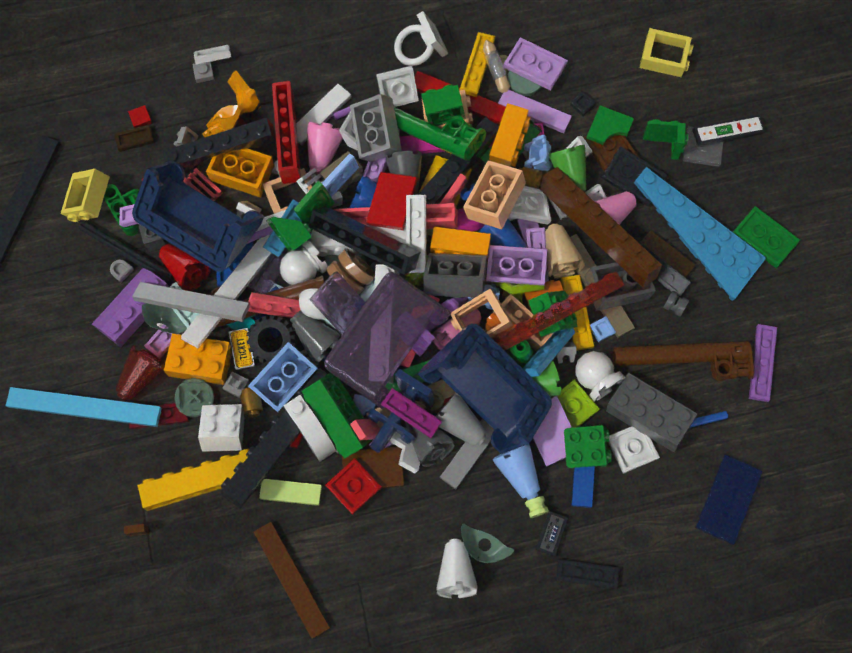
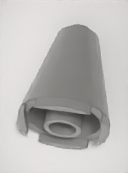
M455 393L449 400L450 402L444 405L435 416L442 421L439 428L472 446L476 443L480 445L487 437L484 435L486 430L462 397Z

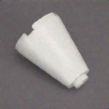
M451 539L445 544L436 588L437 594L446 598H452V594L458 595V598L473 596L477 593L478 587L468 551L460 539Z

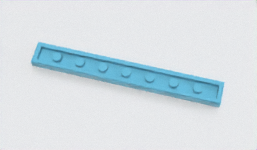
M10 387L6 402L8 408L158 427L162 409L160 406Z

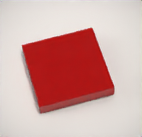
M355 458L325 485L352 515L382 488Z

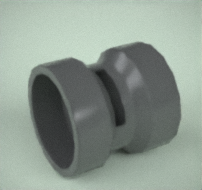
M672 291L663 308L674 311L680 317L689 300L678 297V294Z

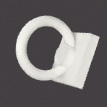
M423 11L417 14L421 25L416 24L406 27L395 40L394 51L396 57L400 62L408 66L424 63L431 56L434 49L442 57L448 54L435 24ZM412 32H420L427 45L425 52L418 58L410 59L405 57L401 50L404 38Z

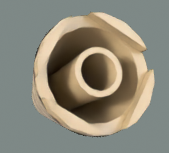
M559 224L548 226V229L545 231L549 277L551 275H554V278L571 276L575 274L574 270L578 268L581 271L585 267L584 260L564 227Z

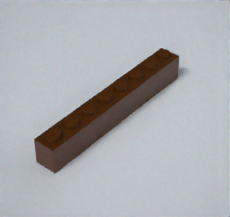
M558 167L543 175L540 190L644 288L657 279L662 264Z

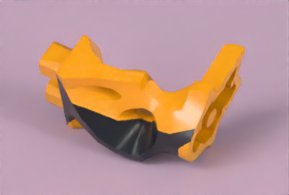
M237 70L232 73L227 81L236 94L237 105L226 106L218 110L206 124L208 129L202 133L204 137L248 124L254 112L260 109L261 105L255 90L249 88Z

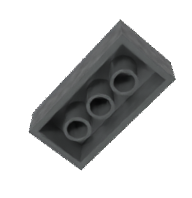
M630 373L627 374L609 401L606 412L629 426L636 428V430L672 452L676 451L697 416V413Z

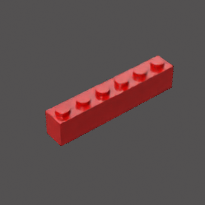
M290 81L272 83L278 171L282 183L288 184L300 179L301 172L294 93Z

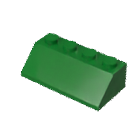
M335 371L302 390L305 401L311 405L316 418L321 421L328 437L333 440L336 450L344 459L362 449L371 441L360 440L351 427V423L354 420L365 418Z

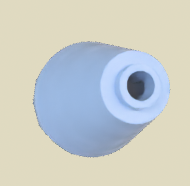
M529 444L494 457L495 465L522 498L530 500L538 496L537 492L540 491V486Z

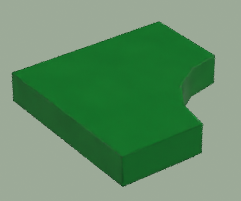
M599 106L586 139L604 145L606 140L612 136H627L634 118Z

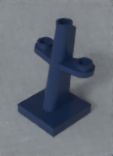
M399 369L395 374L398 388L404 392L403 396L414 403L420 402L431 409L435 404L432 389ZM372 408L369 410L368 418L375 423L379 421L384 423L370 444L374 451L377 453L383 451L395 432H398L401 435L400 439L407 444L415 441L416 438L400 426L403 419L391 412L389 417H386Z

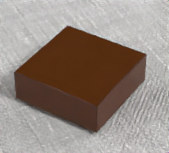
M144 524L128 525L124 527V534L129 537L149 534V528Z

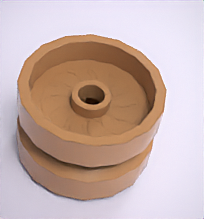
M345 248L338 255L339 261H333L327 267V272L344 291L354 297H358L364 291L363 284L369 285L375 279V273L360 256L352 250Z

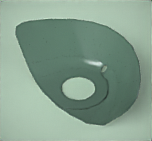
M148 303L142 305L144 321L150 327L173 334L186 331L187 327L172 308ZM157 323L166 325L168 329L158 327Z
M462 524L461 534L464 546L474 559L485 563L497 562L514 552V549L505 546L494 536ZM486 538L491 542V548L488 551L480 550L478 544L481 539Z

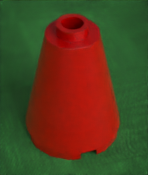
M173 244L164 245L160 249L159 258L179 286L185 291H193L201 286L199 283L202 279L206 280L208 278L210 267Z

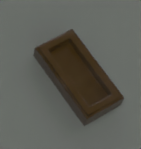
M150 125L114 134L119 152L155 143Z

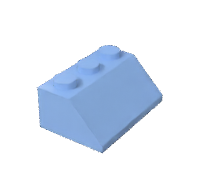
M287 342L248 387L278 412L316 371L317 367L299 350Z

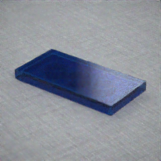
M724 455L695 528L732 545L735 544L762 471Z

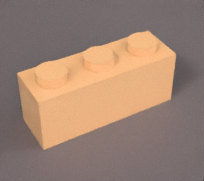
M512 294L501 303L510 320L517 326L516 334L526 340L535 351L541 348L554 334L541 337L533 314Z

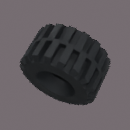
M270 315L257 319L255 324L250 326L251 331L247 333L249 340L246 341L250 346L248 348L249 352L254 354L253 357L255 359H259L260 362L267 364L287 342L296 349V344L299 343L292 324L288 319L280 316ZM270 328L278 329L283 337L282 345L277 351L268 350L263 343V336Z

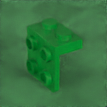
M658 119L648 121L643 134V140L671 142V159L678 160L680 154L684 153L685 145L688 143V134H685L686 123H680L679 121L664 122Z
M565 291L547 292L528 300L541 337L560 330L577 327V317L572 311L570 297Z
M604 425L566 428L564 430L567 467H609L608 462H612L611 450H607V442H610L609 430L605 429Z

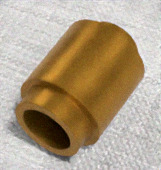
M527 167L519 168V170L523 171L526 181L525 186L536 189L541 186L543 179L541 170Z
M250 388L243 389L240 397L244 414L248 415V417L259 416L260 412L263 411L261 397Z

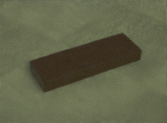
M652 230L641 241L642 244L684 277L695 267L694 263Z

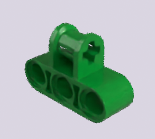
M107 185L104 200L118 224L120 223V212L117 211L121 207L135 204L140 189H133L121 195L115 185ZM138 224L131 225L130 227L120 226L128 236H134L139 231Z

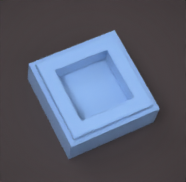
M606 316L590 324L591 331L598 343L616 333Z

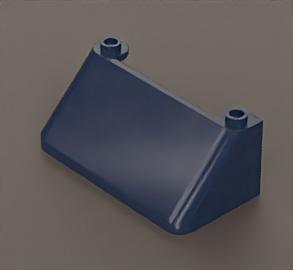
M173 160L148 168L132 210L134 220L217 272L226 270L261 226L265 216L257 211L250 210L245 213L242 219L183 183L185 171L181 165Z
M474 323L464 327L418 373L425 382L430 384L437 382L441 378L494 429L491 435V443L500 454L529 444L552 406L549 394L480 326Z

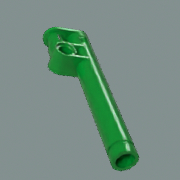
M394 107L399 130L465 161L473 157L485 140L486 130L474 128L472 124L465 122L462 116L456 115L451 117L441 129Z

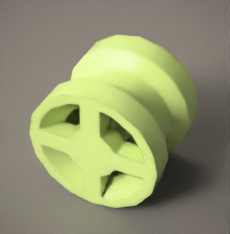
M544 496L525 502L526 507L530 510V518L549 512L548 507L544 505Z

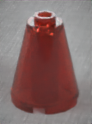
M133 345L130 349L115 389L118 392L116 395L125 401L127 399L132 400L165 367V363L161 366L159 364L160 359L144 349L136 350V345Z

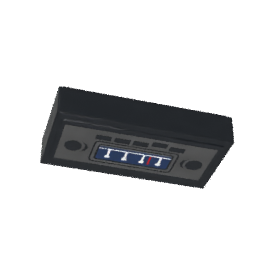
M549 511L535 550L555 557L568 518Z

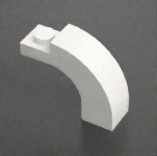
M301 395L284 405V408L320 462L336 452L327 433Z

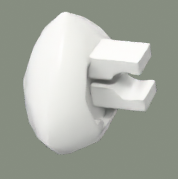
M317 288L303 290L299 294L300 310L306 316L314 319L326 318V302L329 300L327 297L332 292L328 288L323 290Z

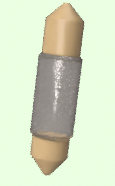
M485 40L483 46L484 57L499 92H507L510 89V84L500 55L495 45Z

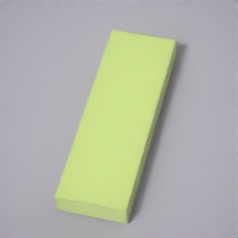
M264 479L261 483L259 499L319 506L322 485Z

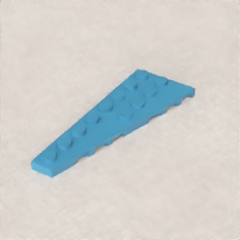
M646 167L634 184L647 199L649 198L657 208V212L663 215L668 221V225L678 233L685 246L695 258L702 262L706 267L705 270L709 274L711 273L718 282L719 287L723 288L730 296L729 299L733 301L766 257Z

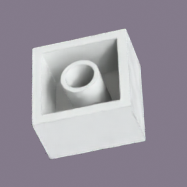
M242 404L202 405L198 435L202 451L242 450L245 421Z

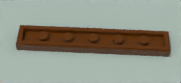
M272 522L255 530L254 534L310 637L314 639L329 630L328 623Z

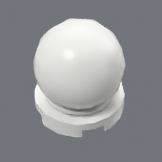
M309 240L301 245V250L290 251L281 259L280 274L283 280L290 285L314 279L317 271L321 273L327 271V263L320 261L317 257L319 254L318 250Z
M592 351L582 355L577 361L575 375L581 385L592 389L589 396L594 402L610 393L612 385L615 383L621 384L625 379L620 371L614 373V365L611 359L604 353Z

